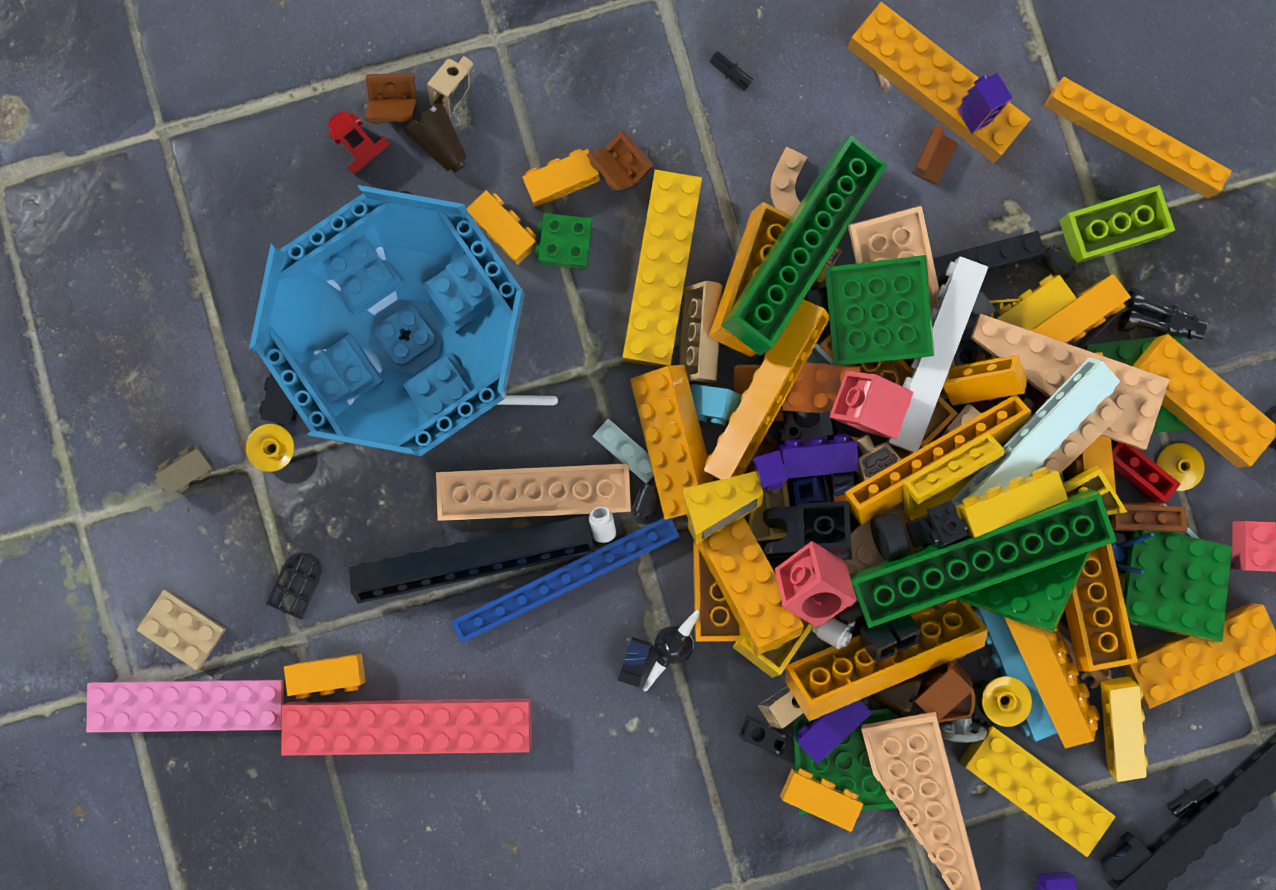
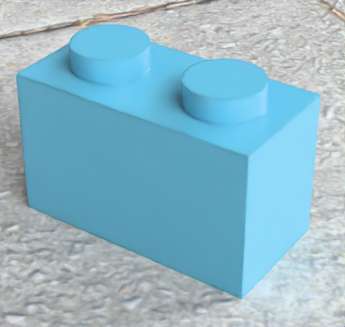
M692 384L690 388L699 422L707 423V419H711V423L725 426L726 422H729L732 413L737 410L741 403L742 395L729 389Z

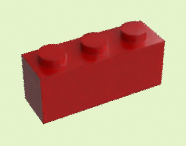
M1115 440L1111 441L1114 471L1151 502L1166 503L1181 484L1137 448Z

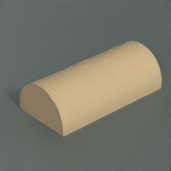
M703 281L683 288L678 365H685L689 383L709 384L717 382L719 342L708 337L723 292V285L716 282Z

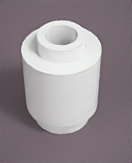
M603 506L594 508L589 516L593 539L601 543L609 542L616 536L613 514L608 508Z
M831 618L820 627L813 626L812 630L817 634L818 638L837 649L841 646L846 647L852 637L850 627L835 618Z

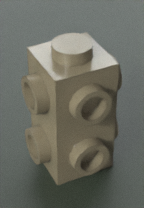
M189 445L179 452L180 456L172 461L171 458H168L158 465L159 470L155 474L157 477L155 482L162 491L166 490L169 495L175 491L179 494L190 487L189 482L197 478L200 481L211 473L210 469L213 466V462L200 445L194 448L192 445Z

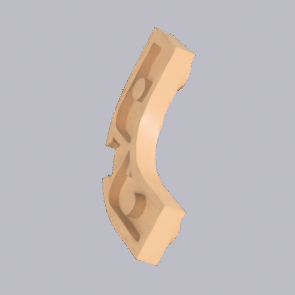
M786 147L771 179L770 196L775 208L792 216L800 204L796 196L795 184L807 156Z

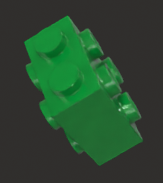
M544 213L543 220H539L538 234L541 235L540 244L536 243L535 258H538L540 265L587 270L593 225L592 218Z

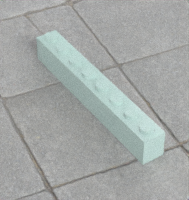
M1088 358L1003 446L1004 455L982 467L953 497L951 501L954 507L963 504L962 500L969 496L977 495L980 497L985 495L986 490L995 486H1001L1002 488L1010 485L1009 481L1011 479L1022 476L1024 478L1029 477L1032 471L1039 469L1043 465L1044 460L1052 452L1060 448L1063 440L1069 434L1075 432L1079 424L1097 409V405L1105 397L1113 393L1115 387L1121 381L1102 360Z

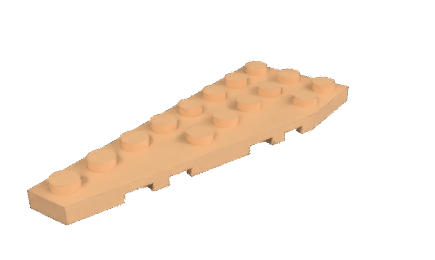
M922 206L848 225L856 263L926 255L931 311L933 308L938 307L940 299L937 298L939 286ZM954 358L950 367L955 366ZM942 387L940 396L943 399H948L944 387Z
M983 314L978 315L971 339L998 358L1018 355L1026 372L1027 382L1048 398L1088 358L1102 360L1121 381L1108 397L1121 409L1123 414L1101 436L1141 450L1147 449L1170 379Z
M936 712L862 725L861 730L873 775L878 782L880 781L886 790L887 796L894 802L900 811V815L920 845H923L928 853V857L932 863H935L950 890H982Z

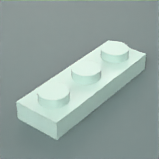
M607 419L592 437L623 464H629V469L647 484L654 476L649 454L610 419Z

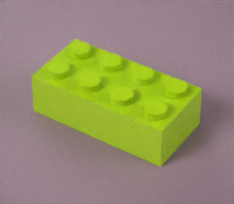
M1160 185L1070 212L1059 220L1070 255L1077 261L1076 264L1153 241L1175 231Z

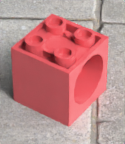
M846 371L830 418L868 434L897 439L914 392L875 374Z
M813 541L775 568L783 608L816 627H820L856 601L846 562Z

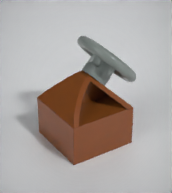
M955 659L935 667L922 679L917 696H915V702L926 713L936 712L938 722H944L939 724L942 738L954 742H976L986 737V729L972 722L975 693L971 675ZM971 730H975V731H977L978 733L973 734V733H971L970 731H971Z

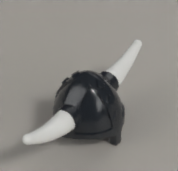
M696 610L680 627L668 626L659 630L655 639V650L659 657L643 686V691H647L669 664H678L690 658L695 647V641L690 632L700 615V610Z

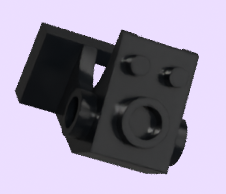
M795 411L783 412L785 424L782 423L780 426L779 437L783 444H785L786 440L798 439L800 442H808L812 437L834 439L838 432L835 420L830 418V411L821 412L819 422L810 428L798 426Z
M951 500L927 509L928 514L905 523L911 544L915 548L930 544L941 549L964 539L968 535L967 524L962 518H959ZM931 521L932 529L927 524V522Z

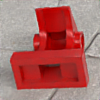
M344 110L331 117L330 123L327 124L331 130L328 135L337 145L342 143L353 155L355 160L347 168L352 174H355L390 143L384 136L373 143L360 127L363 123L354 112L349 115ZM353 129L364 139L354 149L344 138Z

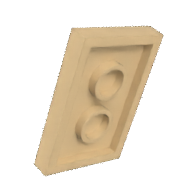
M168 589L162 591L137 628L138 632L195 670L201 668L226 630L225 627Z

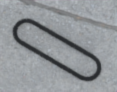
M1124 302L1125 308L1105 318L1106 321L1097 326L1076 347L1083 349L1127 308L1129 302Z

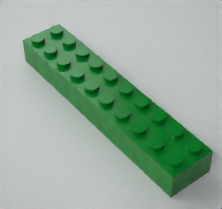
M851 135L838 145L721 326L758 355H762L772 349L848 229V225L851 224L887 167V164Z
M1088 489L1068 496V500L978 537L966 536L964 539L941 549L930 545L849 575L864 620L868 628L1117 542L1101 494L1093 489Z

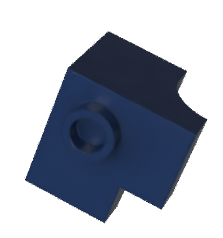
M823 475L798 477L797 481L792 482L793 488L788 489L790 506H798L800 503L828 502Z

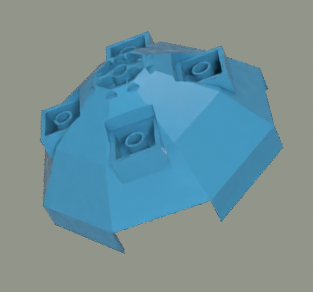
M357 185L363 194L281 249H278L271 243L249 350L259 354L311 431L307 435L422 456L505 399L525 293L473 220L464 204ZM405 331H411V334L409 335V341H406L405 339L401 340L402 334Z

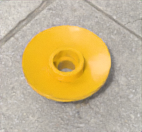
M265 424L257 427L249 435L246 442V454L249 461L254 467L262 471L275 472L281 470L289 464L294 455L295 445L291 434L285 428L276 424ZM272 444L276 445V451L274 453H271L269 451V447Z
M1175 443L1165 447L1159 453L1156 464L1181 484L1176 491L1189 490L1195 487L1201 481L1205 467L1201 454L1193 446L1185 443ZM1182 462L1186 463L1187 468L1185 471L1181 469Z
M1003 676L992 680L985 687L982 694V707L984 713L992 722L1000 726L1011 727L1020 724L1027 718L1032 707V697L1029 689L1023 682L1014 677ZM1007 696L1008 702L1002 705L1000 702L1001 698Z

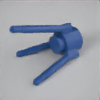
M1152 532L1121 544H1111L1117 570L1143 574L1141 569L1120 564L1124 558L1122 549L1153 537L1154 534Z

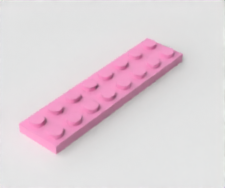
M284 680L87 683L86 732L282 730Z

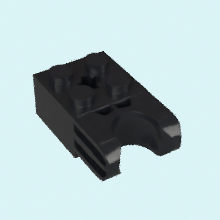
M849 501L800 503L798 506L772 507L764 511L763 520L769 528L782 529L787 532L786 537L782 540L770 542L765 546L764 554L768 562L783 563L811 541L842 560H853Z

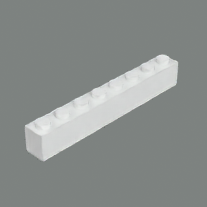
M959 257L955 262H950L946 271V276H949L946 285L942 284L937 295L940 302L938 307L933 308L931 311L935 356L913 358L911 368H914L911 378L907 377L905 379L903 387L914 393L898 438L892 439L887 437L886 442L889 445L911 453L919 450L987 272V266L963 257Z

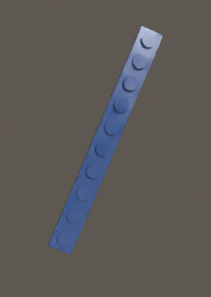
M662 518L596 550L595 553H590L451 621L461 643L680 536L672 519Z

